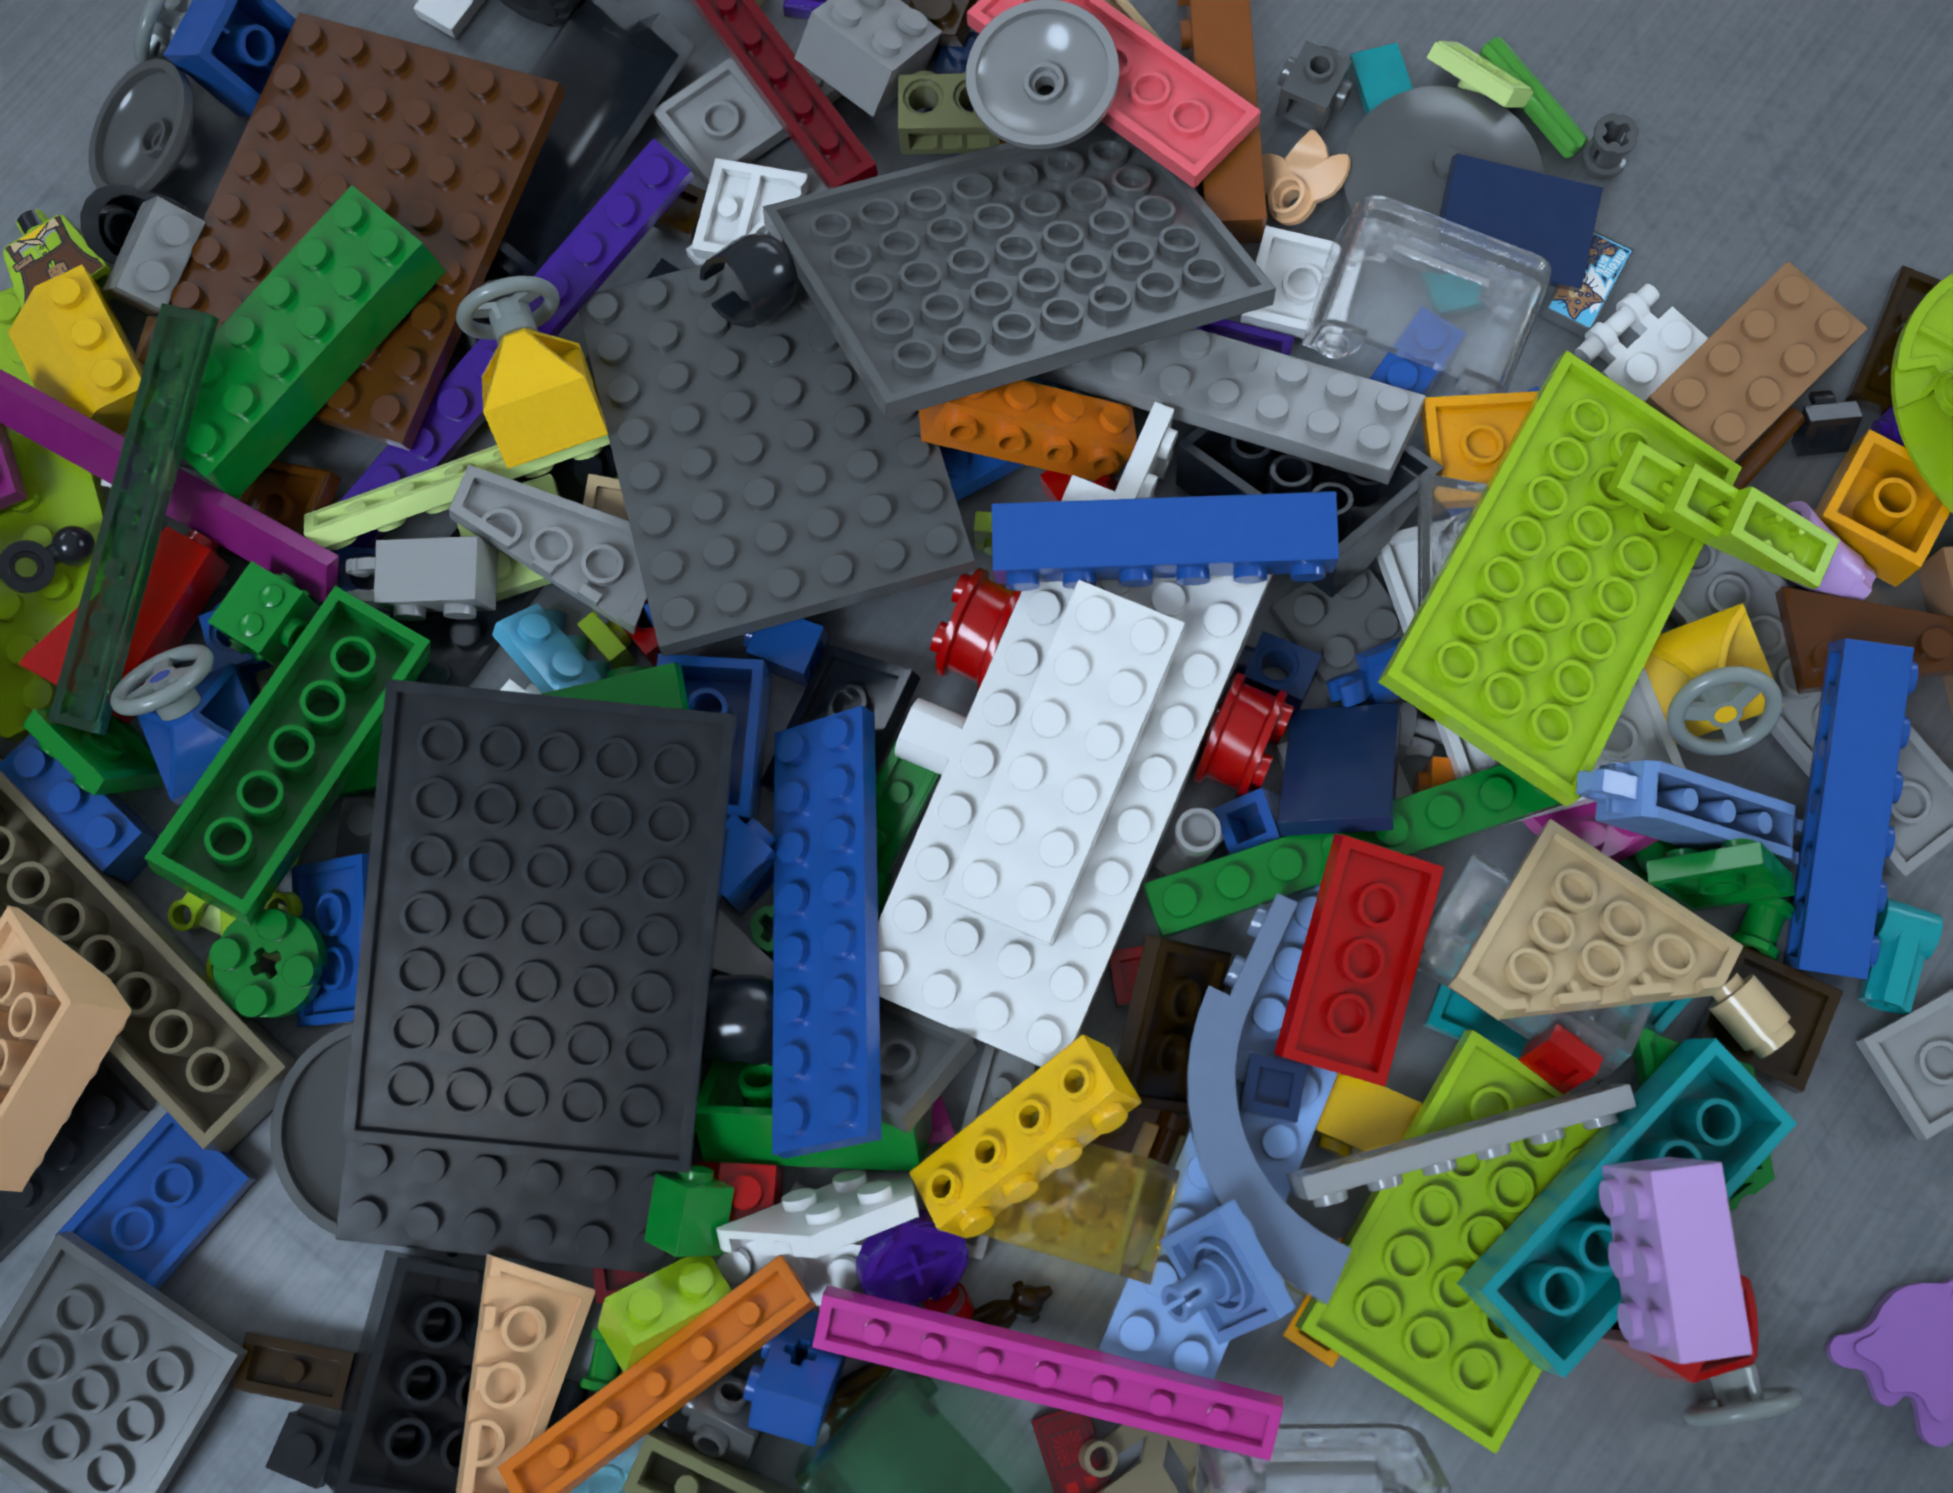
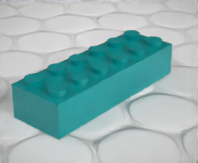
M1716 1038L1685 1039L1633 1094L1636 1107L1616 1112L1619 1121L1602 1127L1457 1282L1466 1294L1538 1369L1565 1378L1618 1320V1306L1623 1301L1619 1278L1614 1275L1608 1257V1247L1610 1242H1613L1610 1218L1604 1213L1599 1198V1185L1604 1180L1602 1165L1664 1157L1722 1162L1727 1199H1729L1798 1124Z

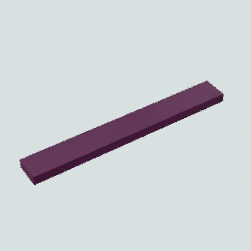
M0 369V423L192 530L203 534L244 559L255 562L274 575L276 573L281 574L282 572L296 581L294 584L298 589L307 590L309 595L322 602L325 601L335 586L338 587L339 556Z

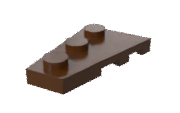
M1781 587L1775 593L1798 694L1822 691L1828 643L1845 638L1914 647L1912 662L1918 664V679L1953 675V617Z

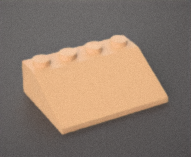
M8 906L0 918V1190L22 1192L35 1169L41 1165L46 1151L60 1128L69 1119L74 1105L88 1082L96 1075L99 1064L116 1036L124 1029L127 1018L132 1010L109 977L20 908Z

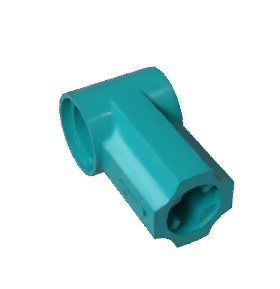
M1887 897L1883 911L1876 915L1874 935L1878 936L1880 943L1878 960L1873 968H1869L1868 979H1862L1857 1000L1863 1002L1867 1007L1882 1012L1900 1015L1910 1014L1924 961L1932 956L1942 934V916Z

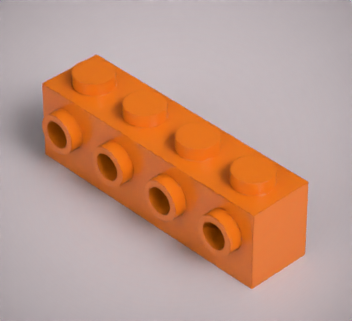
M1026 380L1015 381L919 410L921 441L1071 476L1074 475L1093 481L1103 475L1111 474L1115 477L1130 458L1137 443L1131 406Z

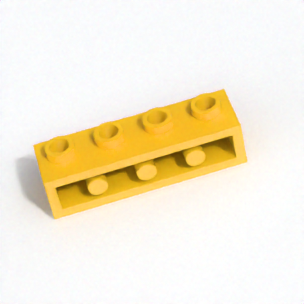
M1082 1034L911 1170L909 1174L938 1230L967 1239L975 1237L987 1231L994 1224L995 1217L1012 1203L1021 1202L1032 1196L1039 1187L1038 1183L1053 1171L1067 1167L1078 1160L1083 1153V1148L1099 1135L1119 1128L1127 1120L1128 1113L1142 1103L1111 1049Z

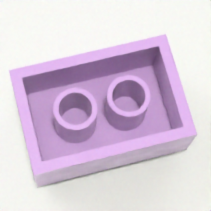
M1664 1157L1602 1165L1604 1180L1599 1185V1198L1604 1213L1610 1218L1613 1242L1609 1244L1608 1257L1614 1275L1619 1278L1623 1303H1620L1618 1306V1322L1623 1336L1629 1341V1347L1679 1364L1752 1354L1722 1162Z

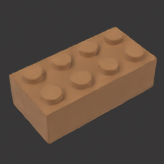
M1787 261L1648 397L1645 403L1736 463L1789 408H1792L1848 352L1868 328Z

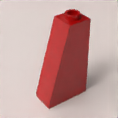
M166 527L27 652L19 665L130 725L135 716H124L112 709L110 698L113 690L129 672L143 662L164 651L180 646L230 565L215 553L219 545L203 534L190 529L185 536Z

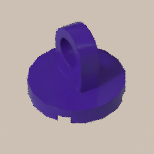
M919 1209V1217L869 1236L864 1241L856 1259L857 1280L867 1295L920 1307L918 1303L930 1297L936 1302L946 1296L962 1278L969 1261L965 1238L938 1230L929 1211Z

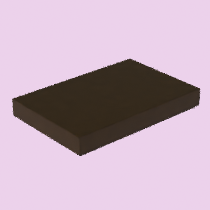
M1146 934L1117 1056L1118 1063L1142 1101L1136 1107L1188 1114L1186 1078L1189 1049L1197 1015L1208 986L1223 992L1225 986L1223 983L1228 973L1232 953Z

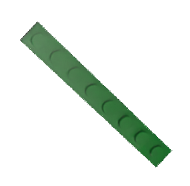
M1501 764L1396 799L1394 830L1285 836L1144 883L1143 890L1160 937L1168 938L1257 908L1260 903L1263 905L1272 903L1277 893L1290 897L1320 887L1334 834L1346 835L1412 856L1562 806L1563 804Z

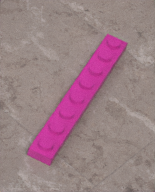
M827 1285L822 1295L812 1348L1271 1461L1283 1411V1396Z

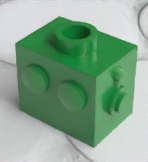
M251 561L208 620V623L229 638L228 641L231 642L230 647L242 655L245 652L251 653L255 656L256 660H265L278 668L320 607L309 598L307 590L297 588L294 584L296 581L283 572L274 575Z

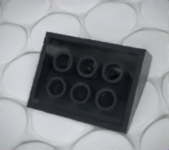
M1198 427L1177 444L1176 485L1192 497L1336 492L1339 560L1333 573H1325L1324 579L1310 582L1330 598H1333L1371 564L1441 477L1444 467L1407 443L1389 483L1384 484Z
M385 1250L323 1480L334 1493H456L485 1270Z

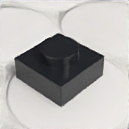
M299 1411L289 1412L265 1468L315 1489L324 1487L325 1481L323 1477L337 1427Z

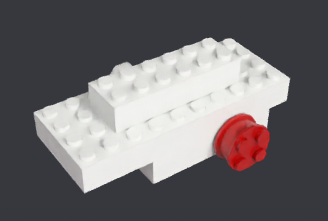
M1072 475L1061 501L1132 498ZM978 568L972 576L966 573L959 577L951 598V602L955 603L956 606L949 623L941 621L930 645V651L936 653L937 675L947 677L953 672L977 682L978 693L967 717L922 698H917L907 715L896 742L895 756L942 776L878 921L880 997L948 1027L957 1029L1040 1067L1078 1038L1124 926L1128 924L1202 745L1206 746L1193 778L1195 782L1201 783L1207 777L1236 789L1235 798L1245 795L1247 790L1252 792L1259 789L1268 772L1273 756L1263 753L1268 741L1276 745L1279 744L1294 709V706L1284 703L1288 692L1280 690L1274 696L1245 684L1246 675L1237 672L1223 706L1220 703L1248 639L1254 617L1272 575H1268V580L1252 584L1236 583L1233 581V576H1211L1209 583L1191 586L1177 584L1176 578H1153V584L1145 587H1124L1119 585V580H1096V586L1078 580L1075 589L1063 587L1062 581L1040 582V588L1029 591L1009 590L1006 586L989 580V571Z

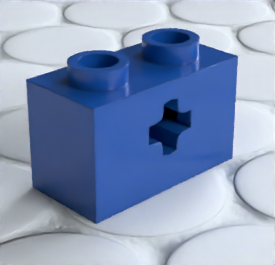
M808 1311L763 1345L761 1358L766 1359L763 1367L753 1365L743 1396L744 1400L752 1402L748 1427L815 1447L847 1359V1356L812 1348L819 1316L818 1312Z

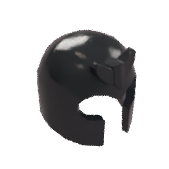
M764 233L743 235L706 260L700 268V280L706 281L725 268V263L735 273L749 301L741 299L735 291H729L711 303V305L721 317L737 326L754 328L778 316L792 304L798 295L800 280L797 277L796 268L789 250L777 238Z
M760 975L715 976L710 983L708 1001L710 1032L704 1045L703 1061L727 1064L741 1061L753 1065L767 1063L773 1066V980Z

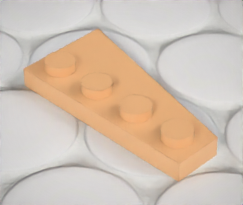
M487 1254L456 1493H511L497 1467L546 1431L592 1304L595 1289Z

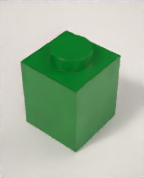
M692 1165L690 1173H655L644 1241L674 1257L723 1255L724 1251L720 1248L716 1228L729 1223L734 1187L713 1178L714 1171L712 1169L698 1165Z

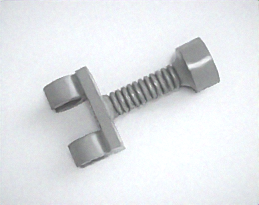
M1192 808L1185 811L1176 823L1174 835L1176 842L1156 863L1152 872L1157 878L1160 876L1165 877L1201 865L1211 854H1215L1225 842L1220 822L1215 814L1204 808Z

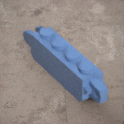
M1662 761L1613 762L1607 765H1599V769H1595L1593 772H1578L1576 794L1597 802L1595 821L1685 848L1695 849L1699 852L1720 849L1723 842L1732 839H1752L1756 842H1761L1786 868H1795L1799 864V852H1795L1792 846L1793 836L1802 833L1803 820L1794 817V804Z

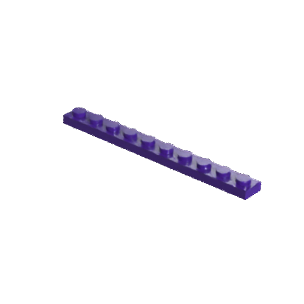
M654 138L534 275L552 283L558 290L560 297L557 311L547 322L537 328L538 332L557 337L578 313V309L599 289L694 179L693 172ZM542 295L529 303L531 313L543 303L544 297ZM479 339L438 386L411 450L408 451L388 444L340 501L448 463L486 419L483 413L481 376L498 347L496 340ZM375 529L358 535L356 540L347 547L374 549L376 547V540H382L388 531L379 532Z

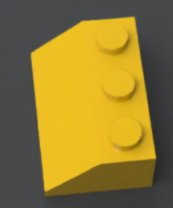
M83 265L75 267L33 288L10 327L8 334L35 388L117 434H121L142 423L137 416L157 394L148 380L105 293L102 292V289Z

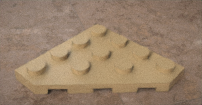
M1550 819L1538 833L1448 986L1497 1020L1713 996L1724 987L1743 945Z

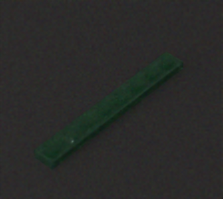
M161 303L49 713V721L91 733L103 735L107 733L113 711L110 704L111 694L122 678L219 318L206 312Z

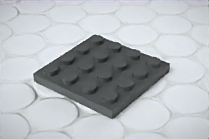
M72 1231L58 1233L0 1329V1472L30 1493H164L248 1351Z

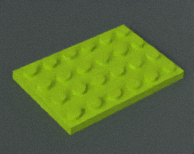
M1465 1030L1401 1141L1562 1096L1563 1094L1505 1050L1474 1030ZM1578 1123L1564 1127L1565 1137L1556 1141L1532 1145L1529 1138L1510 1143L1512 1152L1492 1159L1477 1160L1476 1153L1456 1158L1458 1167L1454 1170L1424 1176L1422 1169H1417L1401 1174L1403 1183L1398 1186L1372 1191L1342 1243L1352 1248L1328 1304H1322L1311 1298L1295 1327L1484 1448L1497 1454L1542 1370L1538 1369L1466 1294L1457 1282L1602 1127L1584 1129L1583 1124Z

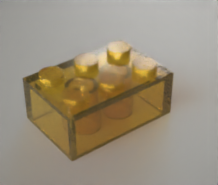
M1089 1143L1083 1148V1153L1078 1160L1067 1167L1053 1171L1038 1183L1039 1187L1032 1196L1021 1202L1012 1203L995 1217L994 1224L980 1235L1150 1285L1161 1246L1160 1239L1164 1235L1180 1171L1147 1157Z

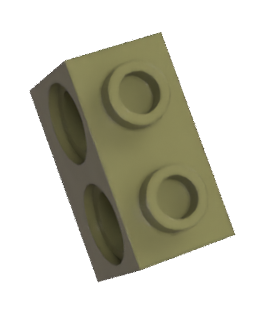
M918 71L913 74L898 75V135L901 155L964 154L1000 144V139L981 123L975 112L966 110L972 107L966 87V71L955 74H936L931 71ZM920 108L933 109L926 113L917 112Z

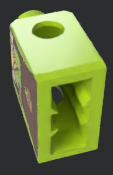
M38 209L28 210L18 217L16 225L23 236L7 245L2 254L21 309L35 286L80 265L85 267L103 290L113 265L99 258L87 246L81 230L64 215H55L48 220L46 214ZM105 293L108 301L114 298Z

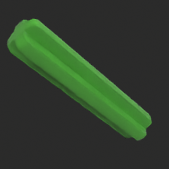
M1497 36L1487 42L1481 48L1479 55L1532 88L1533 94L1525 108H1522L1564 158L1570 159L1580 153L1588 142V136L1502 37Z

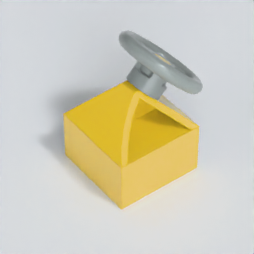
M535 276L506 277L482 285L462 300L456 312V322L465 334L477 339L496 340L498 344L481 376L483 413L507 469L608 435L597 387L580 343L538 332L537 328L547 322L557 311L560 297L558 290L552 283ZM515 293L510 297L502 298L496 302H488L499 296ZM542 295L544 297L543 303L531 313L529 303ZM489 317L491 324L478 323L473 318Z
M1743 603L1660 634L1644 665L1675 745H1680L1682 748L1696 754L1722 756L1740 752L1755 745L1772 731L1781 716L1783 706H1785L1781 690L1774 681ZM1761 715L1750 728L1742 732L1739 722ZM1722 729L1725 736L1723 739L1700 738V736Z

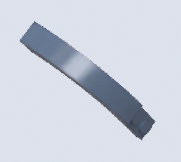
M1277 893L1271 907L1260 903L1246 934L1256 938L1248 957L1245 958L1236 954L1223 985L1232 989L1231 994L1228 995L1211 986L1207 988L1197 1015L1189 1049L1186 1078L1187 1111L1192 1141L1199 1165L1218 1206L1220 1207L1234 1199L1242 1214L1252 1223L1256 1238L1273 1268L1280 1273L1286 1282L1297 1290L1322 1304H1328L1352 1248L1320 1232L1300 1217L1269 1183L1256 1162L1246 1139L1236 1096L1235 1070L1242 1028L1298 902Z

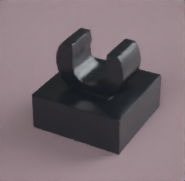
M1831 390L1810 392L1808 397L1811 405L1804 406L1802 411L1805 422L1795 432L1791 440L1796 456L1847 452L1863 418L1857 401L1836 403L1835 395Z

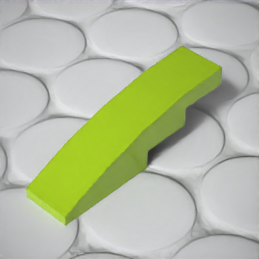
M1640 440L1627 444L1606 489L1608 493L1652 518L1708 546L1811 589L1819 588L1840 541L1835 536L1753 486L1739 490L1696 463L1682 467Z

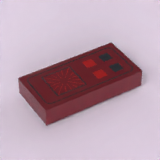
M1059 1409L1031 1419L1054 1493H1095L1111 1482L1109 1475L1106 1477L1093 1476L1080 1465L1079 1451L1081 1446L1087 1440L1097 1438L1089 1416ZM1100 1447L1094 1449L1090 1455L1091 1466L1098 1468L1105 1462Z

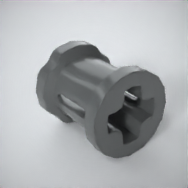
M1610 113L1597 121L1594 127L1593 138L1586 144L1581 155L1585 170L1592 176L1600 179H1610L1617 176L1624 169L1628 160L1627 154L1635 148L1639 133L1636 123L1630 117ZM1625 132L1626 135H1625L1623 141L1620 142V139H1621L1623 133ZM1598 150H1599L1600 153H1599V155H1598V157H1597V159H1596V161H1595L1594 158H1595V156H1596V154H1597V152H1598Z

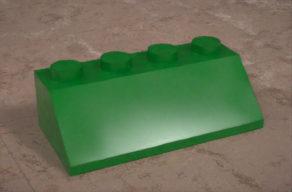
M741 1061L731 1062V1064L712 1062L699 1093L696 1132L704 1162L911 1171L924 1161L932 1132L933 1104L909 1133L881 1121L882 1140L797 1157L783 1158L772 1154L773 1066L767 1063L753 1065Z

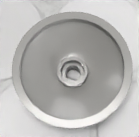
M1060 0L1028 1L1000 13L978 35L971 48L966 66L967 92L978 119L999 139L1027 149L1056 148L1085 136L1107 114L1115 99L1119 83L1118 55L1115 44L1107 29L1087 10ZM1044 85L1054 87V90L1048 95L1037 93L1039 88Z

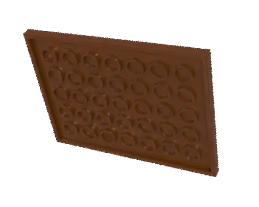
M299 12L203 218L206 222L197 242L193 245L192 253L179 282L171 293L170 302L164 312L160 311L138 360L150 369L175 376L345 191L353 185L419 239L445 268L446 272L311 420L410 451L462 333L456 322L458 306L467 295L481 287L566 94L559 82Z

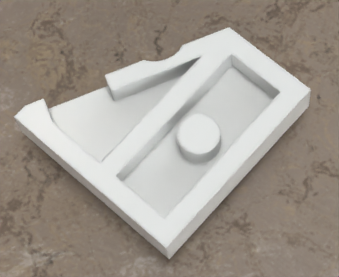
M715 158L691 247L694 256L708 260L729 243L743 235L755 233L770 235L769 230L764 224L763 206L804 196L809 191L811 184L808 174Z

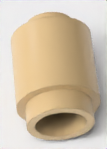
M1737 972L1731 974L1724 987L1713 995L1715 1001L1708 1008L1744 1051L1752 1050L1759 1059L1779 1049L1796 1032L1788 1023L1791 1016L1754 974L1748 975L1743 979Z

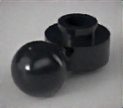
M70 525L59 529L54 534L51 545L46 547L29 540L14 542L7 546L0 555V579L13 591L24 594L38 592L50 583L54 576L56 565L63 563L67 566L76 567L89 562L96 550L94 537L85 528ZM28 558L36 564V573L31 577H22L16 572L15 563L19 559Z

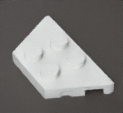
M846 1170L836 1174L832 1178L833 1183L815 1190L803 1188L791 1191L781 1198L782 1203L717 1227L716 1231L720 1248L724 1252H733L745 1244L756 1241L758 1254H790L793 1257L817 1258L919 1217L918 1190L909 1174L910 1171Z

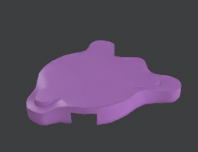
M1953 1277L1941 1283L1900 1285L1888 1291L1874 1306L1869 1319L1861 1327L1849 1333L1836 1334L1830 1337L1825 1345L1826 1355L1829 1361L1836 1366L1861 1371L1866 1379L1871 1397L1877 1404L1894 1406L1904 1396L1909 1398L1912 1403L1918 1437L1926 1444L1944 1447L1953 1440Z

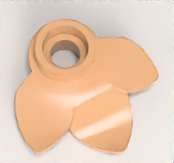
M1314 129L1307 132L1299 140L1285 159L1275 154H1263L1265 195L1268 196L1269 211L1272 217L1280 224L1286 226L1297 225L1305 221L1312 214L1317 203L1331 198L1343 186L1350 171V157L1347 154L1329 156L1324 140ZM1299 197L1298 200L1292 206H1290L1291 202L1295 198Z

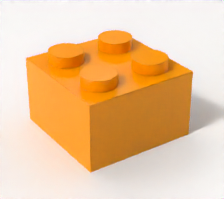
M1870 429L1846 452L1814 511L1831 531L1864 558V562L1875 570L1877 578L1894 587H1897L1922 567L1950 514L1949 509L1937 498L1921 477L1906 448Z

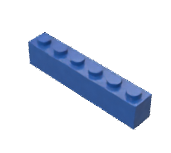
M1336 492L992 504L993 573L996 583H1006V588L1014 591L1035 590L1040 588V582L1062 581V585L1065 588L1075 589L1078 580L1093 586L1097 585L1096 580H1119V585L1124 587H1145L1153 584V578H1176L1177 584L1191 586L1207 584L1210 582L1211 576H1233V581L1236 583L1252 584L1268 580V575L1290 574L1293 581H1318L1325 578V573H1333L1339 560Z
M1847 638L1828 643L1799 847V864L1796 868L1794 882L1795 895L1792 897L1791 904L1795 907V913L1793 918L1789 920L1783 964L1792 968L1868 979L1869 968H1873L1877 963L1880 943L1878 936L1874 935L1876 915L1883 911L1887 900V884L1882 880L1884 859H1888L1891 856L1895 844V830L1893 826H1889L1892 804L1898 802L1903 788L1902 773L1897 771L1900 749L1906 747L1911 731L1910 719L1905 716L1907 696L1914 692L1918 681V664L1912 662L1914 647Z

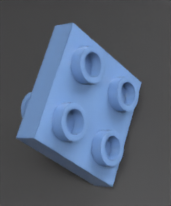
M1234 1199L1160 1239L1181 1278L1162 1289V1303L1166 1306L1176 1299L1185 1298L1184 1302L1167 1313L1175 1321L1185 1323L1193 1315L1200 1312L1218 1345L1274 1322L1296 1309L1287 1292L1282 1276L1273 1268L1256 1238L1252 1223L1242 1214Z

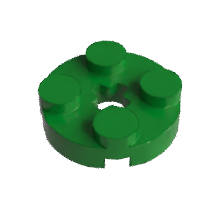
M263 909L251 927L237 919L234 920L225 929L221 938L213 943L209 952V959L213 965V977L216 987L222 998L233 1009L246 1017L282 1018L302 1010L315 998L322 985L318 984L322 975V966L326 967L327 952L322 936L310 921L285 910ZM265 951L268 954H280L281 960L275 964L277 974L274 977H271L268 973H261L259 970L260 957Z

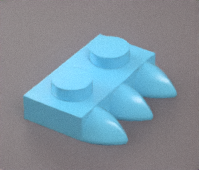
M536 603L496 622L492 636L539 691L546 693L607 678V672L610 671V663L601 660H587L583 656L588 647V638L574 634L565 635L562 632L566 622V613L554 609H542Z

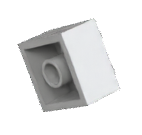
M827 0L811 12L794 59L874 117L898 97V75L926 71L943 31L929 22L921 12L910 8L901 0Z

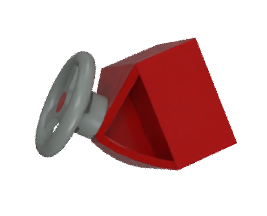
M1740 1274L1752 1354L1679 1364L1629 1347V1341L1623 1336L1618 1320L1600 1339L1658 1377L1688 1383H1696L1710 1378L1715 1397L1691 1404L1684 1411L1685 1421L1692 1426H1724L1765 1419L1797 1409L1804 1401L1802 1392L1795 1387L1761 1388V1379L1756 1363H1754L1758 1352L1757 1309L1750 1279Z

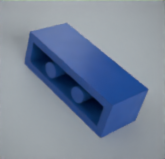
M29 734L0 763V770L102 872L128 883L132 882L148 866L144 857L154 845L159 835L116 793L93 796L91 793L80 788L74 781V776L56 758L46 754L39 747V741Z

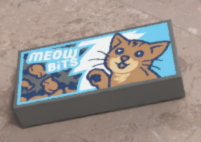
M1594 230L1582 288L1577 291H1571L1556 287L1541 317L1585 338V333L1596 323L1635 249Z

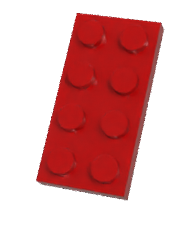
M1334 834L1274 1055L1380 1086H1386L1445 867L1346 835Z

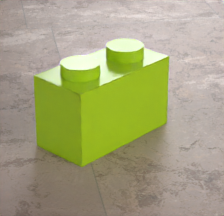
M711 1256L684 1257L606 1297L597 1327L622 1371L625 1372L732 1290Z

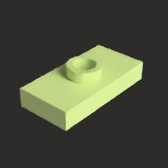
M1435 42L1427 56V59L1459 78L1460 81L1457 85L1459 88L1486 95L1505 108H1525L1533 94L1531 87L1459 42Z

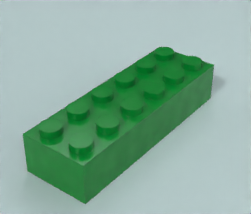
M351 185L137 417L206 479L231 497L238 499L445 274L446 270L419 239Z
M335 586L144 857L152 872L251 927L381 734L386 680L395 679L416 682L430 661V640Z

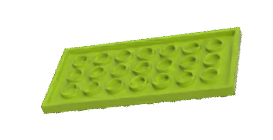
M1568 350L1555 361L1378 680V683L1566 807L1578 801L1580 795L1576 794L1578 772L1593 771L1704 543L1652 518L1606 491L1627 444L1640 440L1682 467L1696 463L1732 486L1742 468Z

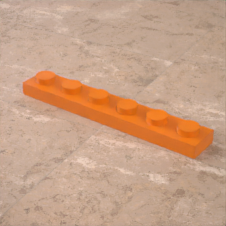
M782 1255L777 1256L497 1467L511 1493L571 1492L816 1306L815 1301L787 1258Z

